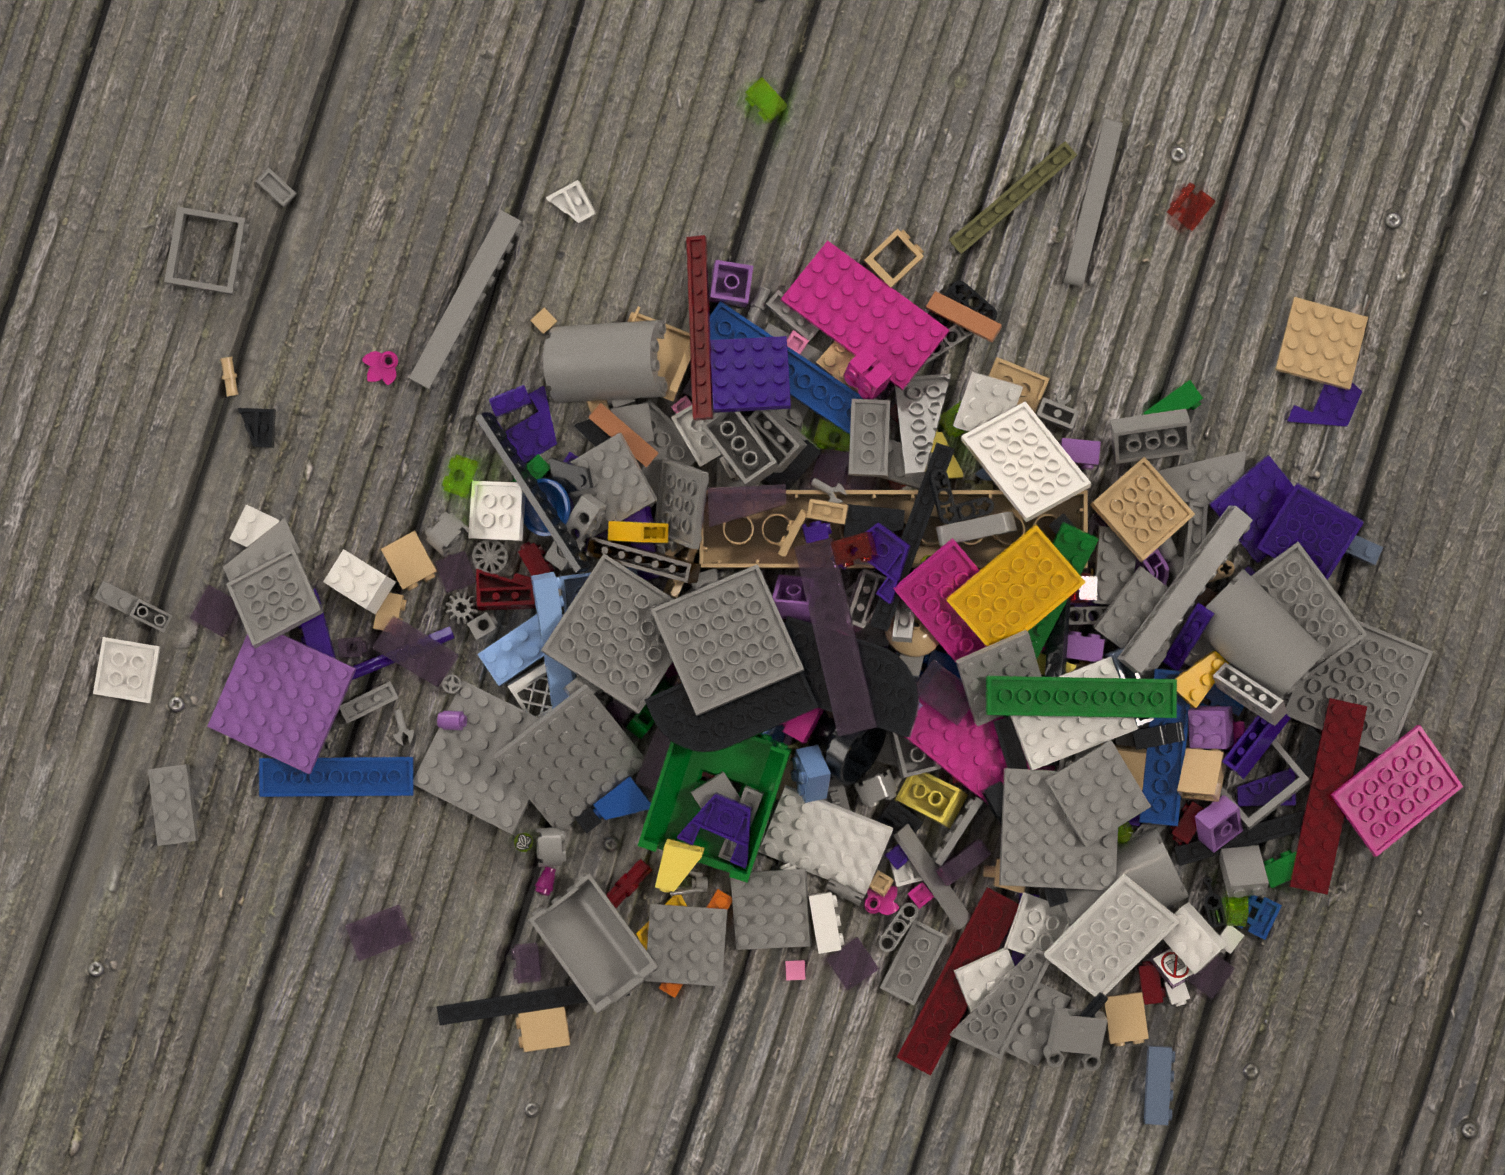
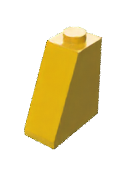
M609 521L608 540L668 543L669 524Z

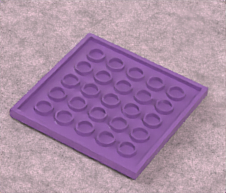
M247 634L207 727L307 774H311L357 668L283 634L255 649Z

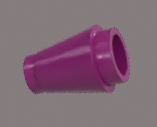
M550 867L544 868L535 884L536 893L550 896V893L553 892L555 869Z

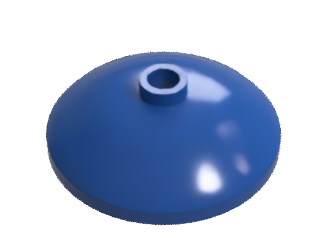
M537 479L538 486L547 495V500L553 505L558 513V517L566 525L570 515V501L567 492L558 482L552 479ZM525 497L524 524L534 534L551 536L530 501Z

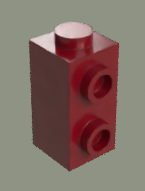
M529 541L520 546L521 550L518 553L531 576L555 571L553 565L549 561H545L543 555L546 553L540 544L536 545L535 542L531 544Z
M1190 801L1189 804L1187 802L1184 804L1185 806L1180 811L1182 815L1179 818L1178 826L1170 825L1169 827L1172 829L1170 832L1173 835L1172 839L1181 845L1183 842L1188 844L1197 831L1195 816L1199 811L1204 810V808L1193 801Z
M1153 960L1142 961V965H1137L1144 1005L1163 1003V998L1166 997L1165 987L1161 986L1160 979L1163 978V971L1158 967L1157 963H1153Z

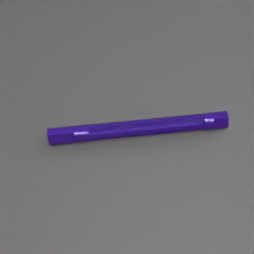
M449 626L354 665L353 667L357 669L352 680L455 639L451 627Z

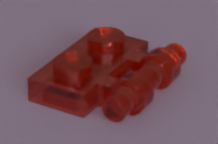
M1189 182L1186 187L1181 189V194L1178 198L1171 202L1170 208L1166 213L1173 217L1176 211L1179 212L1181 216L1177 221L1192 232L1216 201L1202 190L1197 195L1192 193L1196 186ZM1189 198L1192 202L1185 209L1181 205Z

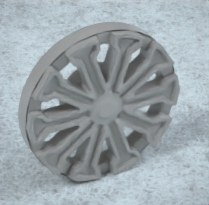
M485 539L475 546L472 553V561L476 569L497 574L505 568L508 562V552L501 542ZM489 542H493L491 549L489 547ZM482 544H485L486 551L481 547ZM500 545V549L495 551L496 546ZM480 550L483 554H476V551ZM502 551L505 553L504 556H498ZM476 558H483L479 562L475 560ZM498 559L504 560V563L501 564V563L498 562L497 560H498ZM485 563L483 569H481L479 566ZM494 563L499 566L498 570H495ZM489 565L491 567L490 572L487 571Z

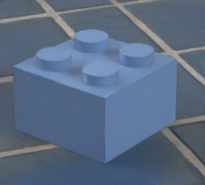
M818 745L796 749L795 758L792 760L793 770H791V779L797 784L799 796H802L805 803L826 799L831 773Z

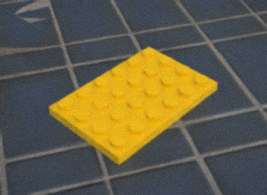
M1035 524L946 598V600L986 646H990L1021 631H1029L1086 582Z

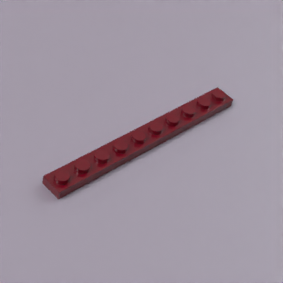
M705 235L686 237L692 411L694 421L713 419L707 237Z

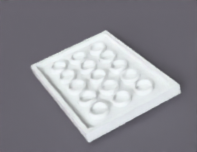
M1026 402L961 436V441L1026 522L1091 487V482Z
M1107 657L1058 676L1119 678L1112 657ZM1011 716L1030 770H1035L1138 729L1134 717Z
M785 785L759 852L785 863L790 862V865L795 864V867L806 869L807 872L827 880L831 878L844 886L849 885L850 889L866 895L893 828L823 799L805 803L802 796H799L797 789Z
M1123 874L1044 952V956L1093 996H1096L1099 992L1106 995L1180 920L1133 880Z

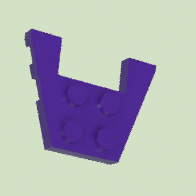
M1354 383L1351 384L1350 390L1324 384L1313 412L1293 405L1287 422L1347 427L1362 394V390Z
M544 386L529 394L538 412L505 431L508 440L515 446L518 455L525 463L531 461L537 454L541 455L557 445Z
M877 523L830 559L841 568L846 569L856 554H858L887 576L876 594L889 604H892L896 593L893 587H896L900 581L910 545L884 525Z
M716 792L681 831L677 839L693 845L700 828L737 843L730 862L746 869L749 855L752 808Z

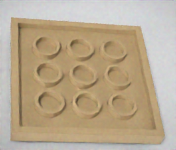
M1294 297L1275 370L1350 390L1368 317Z
M1145 457L1090 504L1140 562L1144 561L1195 515Z

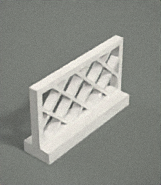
M545 661L507 684L522 710L529 713L530 705L541 707L540 714L536 716L540 719L552 710V706L544 705L547 694L550 695V692H548V682L545 691L534 689L536 681L539 679L547 680L544 677L547 675ZM523 689L531 690L529 701L520 699L517 693ZM534 691L544 693L542 704L531 702Z

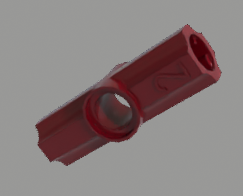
M642 859L638 860L628 873H625L606 894L615 908L626 897L628 898L652 871L650 866Z

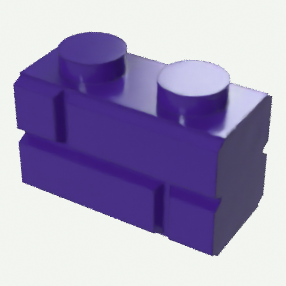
M525 385L489 399L496 418L532 404Z

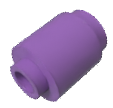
M463 711L439 712L437 725L443 730H463L467 725V716L464 715Z

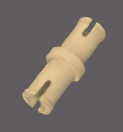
M233 357L220 359L226 396L239 395Z

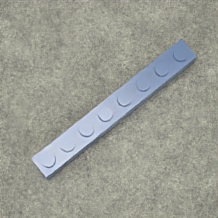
M554 572L531 576L542 648L564 615L561 607H564L562 595L559 596L558 589H561V582ZM543 653L552 709H554L569 697L563 688L576 679V675Z

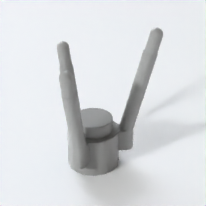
M690 871L689 875L695 876V878H691L690 886H679L674 892H670V895L707 892L708 878L703 876V872Z

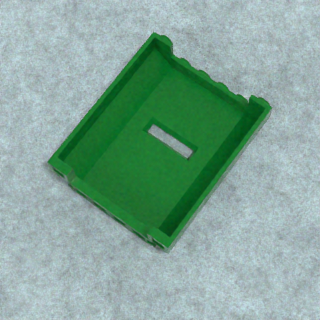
M765 733L716 752L691 751L671 741L637 846L656 852L657 849L664 850L667 839L686 843L677 839V836L701 810L691 791L707 782L701 780L703 772L716 776L723 771L730 781L742 784L740 792H737L740 798L746 785L764 792L750 828L748 865L745 869L718 857L725 838L703 828H700L693 845L705 848L702 857L698 861L699 863L730 873L729 877L748 883L792 749L785 743L771 739L772 736Z

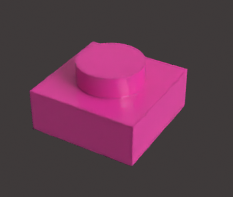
M923 882L907 893L919 909L934 898Z

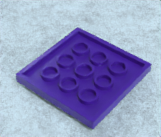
M787 336L710 340L714 413L791 409Z
M1267 455L1210 502L1209 505L1219 517H1221L1228 506H1237L1253 520L1250 523V529L1247 533L1242 534L1239 542L1253 560L1258 563L1268 554L1258 549L1257 546L1294 486L1273 459Z
M1297 482L1257 548L1276 558L1299 541L1328 580L1364 521Z

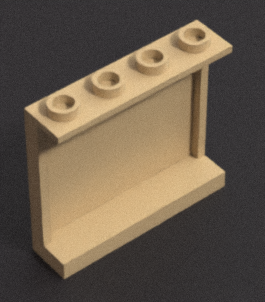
M638 306L635 313L631 312L628 322L655 319L640 314V307ZM665 324L666 333L664 334V339H657L659 342L657 360L660 364L658 376L665 377L667 382L666 397L663 398L674 402L691 361L690 333Z

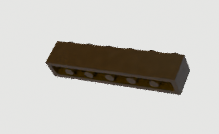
M590 536L586 552L587 556L600 559L604 553L619 564L686 583L698 582L701 564L608 540L603 537Z

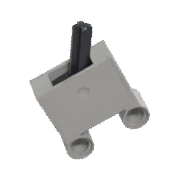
M1099 992L1084 1010L1055 1007L1048 1043L1043 1050L1045 1059L1050 1067H1059L1063 1063L1064 1057L1062 1052L1081 1053V1060L1088 1071H1095L1100 1067V1053L1108 1021L1104 1012H1098L1108 1000L1104 993Z

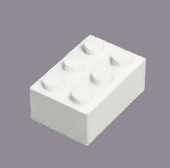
M343 549L323 582L376 614L396 581Z
M831 891L808 895L818 954L841 950V946L844 945L843 934L838 932V926H841L839 914H835L834 907H838L836 895H832Z
M1188 902L1174 913L1180 922L1163 940L1188 968L1196 974L1228 945Z

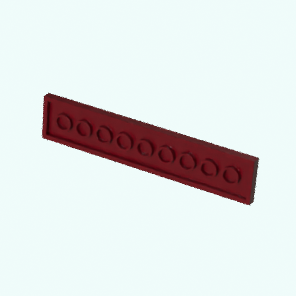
M1332 698L1328 699L1289 887L1328 895L1344 820V813L1331 797V794L1353 777L1367 706Z
M986 887L903 1043L897 1058L931 1076L952 1037L950 1033L957 1027L968 1006L954 970L998 950L1014 920L1019 906L1018 903Z

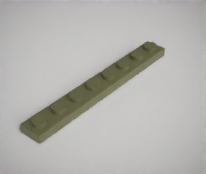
M1064 141L951 237L949 242L962 255L1076 158L1077 154Z

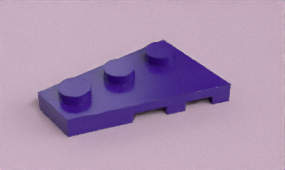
M1289 768L1237 787V805L1239 807L1264 806L1295 781V772ZM1295 794L1280 806H1295Z

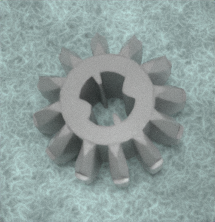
M457 592V599L453 596L449 597L453 604L446 603V606L452 607V609L446 610V613H454L449 619L454 620L457 616V624H460L461 618H463L464 624H467L468 620L466 617L473 620L474 617L471 615V612L478 613V610L472 609V607L477 606V602L470 603L474 596H470L466 600L467 592H464L463 598ZM458 604L466 605L467 610L464 609V613L457 611V606L460 607Z

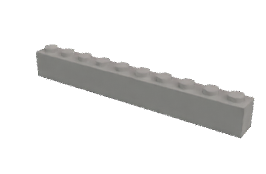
M502 210L500 211L409 377L410 380L430 391L432 387H437L441 379L438 377L440 372L446 370L450 362L448 361L450 354L454 355L459 346L457 341L460 337L463 338L468 330L466 327L468 321H473L477 311L475 308L478 303H483L486 297L484 293L486 288L492 286L495 281L494 274L496 270L500 271L505 262L502 260L506 253L509 254L514 246L512 243L514 237H519L523 227L520 220Z
M1237 506L1227 507L1117 658L1134 673L1141 674L1149 668L1151 659L1160 653V647L1170 639L1175 626L1181 624L1184 619L1183 615L1194 606V600L1205 591V585L1208 581L1216 576L1218 567L1227 561L1229 552L1237 547L1242 534L1247 533L1250 529V523L1253 520Z

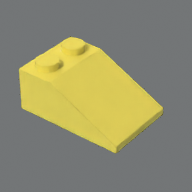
M926 772L907 777L896 800L950 829L968 795L961 789Z

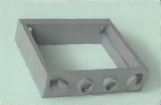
M177 207L164 282L170 285L235 295V291H238L240 286V280H237L238 273L242 272L243 269L241 256L246 251L244 238L249 233L248 220L242 217ZM187 215L238 224L227 287L176 278Z
M1274 739L1271 745L1299 778L1249 818L1239 807L1241 821L1248 830L1309 783L1308 777L1276 739ZM1222 787L1220 796L1225 795L1234 804H1236V802Z

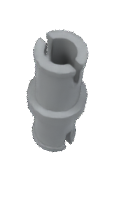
M759 286V290L754 301H751V307L746 316V319L755 325L761 311L765 309L764 304L771 292L762 286Z
M831 878L825 888L839 895L841 899L845 898L860 906L865 896L850 889L849 885L844 886Z

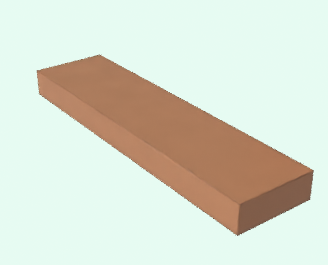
M936 291L926 305L927 310L992 343L1002 328L1000 323Z
M602 403L588 417L610 437L622 433L634 457L646 468L659 454Z

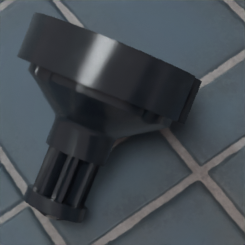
M822 714L812 735L827 746L826 764L831 777L844 785H852L860 780L861 775L864 772H868L876 761L883 747L887 730L851 718H847L840 723L834 718H828Z

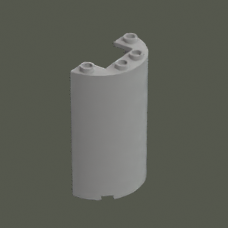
M664 320L553 327L549 331L550 338L545 340L543 351L545 381L547 386H551L552 391H550L553 399L559 403L666 397L667 382L665 377L658 376L660 364L657 360V352L659 351L657 339H664V334L666 333Z
M1244 569L1206 606L1207 609L1214 613V616L1201 636L1235 669L1281 699L1284 698L1282 696L1284 693L1289 695L1296 688L1294 684L1299 679L1303 681L1310 674L1308 670L1314 664L1318 665L1325 658L1323 654L1326 650Z
M1157 827L1117 845L1116 881L1125 874L1165 907L1189 897ZM1065 888L1069 902L1060 904V908L1062 911L1066 910L1069 916L1066 918L1069 927L1107 890Z
M584 873L577 878L578 882L566 890V895L563 897L558 896L552 900L551 903L553 905L549 908L542 909L540 907L532 913L533 917L529 921L595 1012L600 1013L607 1009L609 1004L618 1002L652 975L651 972L657 971L659 967L592 875Z

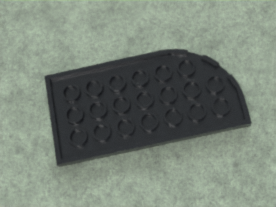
M787 616L785 627L802 663L804 676L819 708L908 738L911 737L919 709V693L911 670L898 655L882 646Z
M803 671L698 716L694 712L682 683L644 699L659 730L676 745L696 752H716L730 748L819 708Z

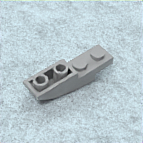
M102 581L94 597L163 633L173 616L105 581Z

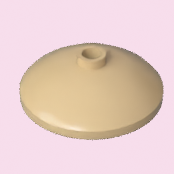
M895 613L888 632L885 631L886 638L892 648L908 657L925 656L939 645V642L916 615L914 622L918 623L919 626H914L912 643L892 641Z

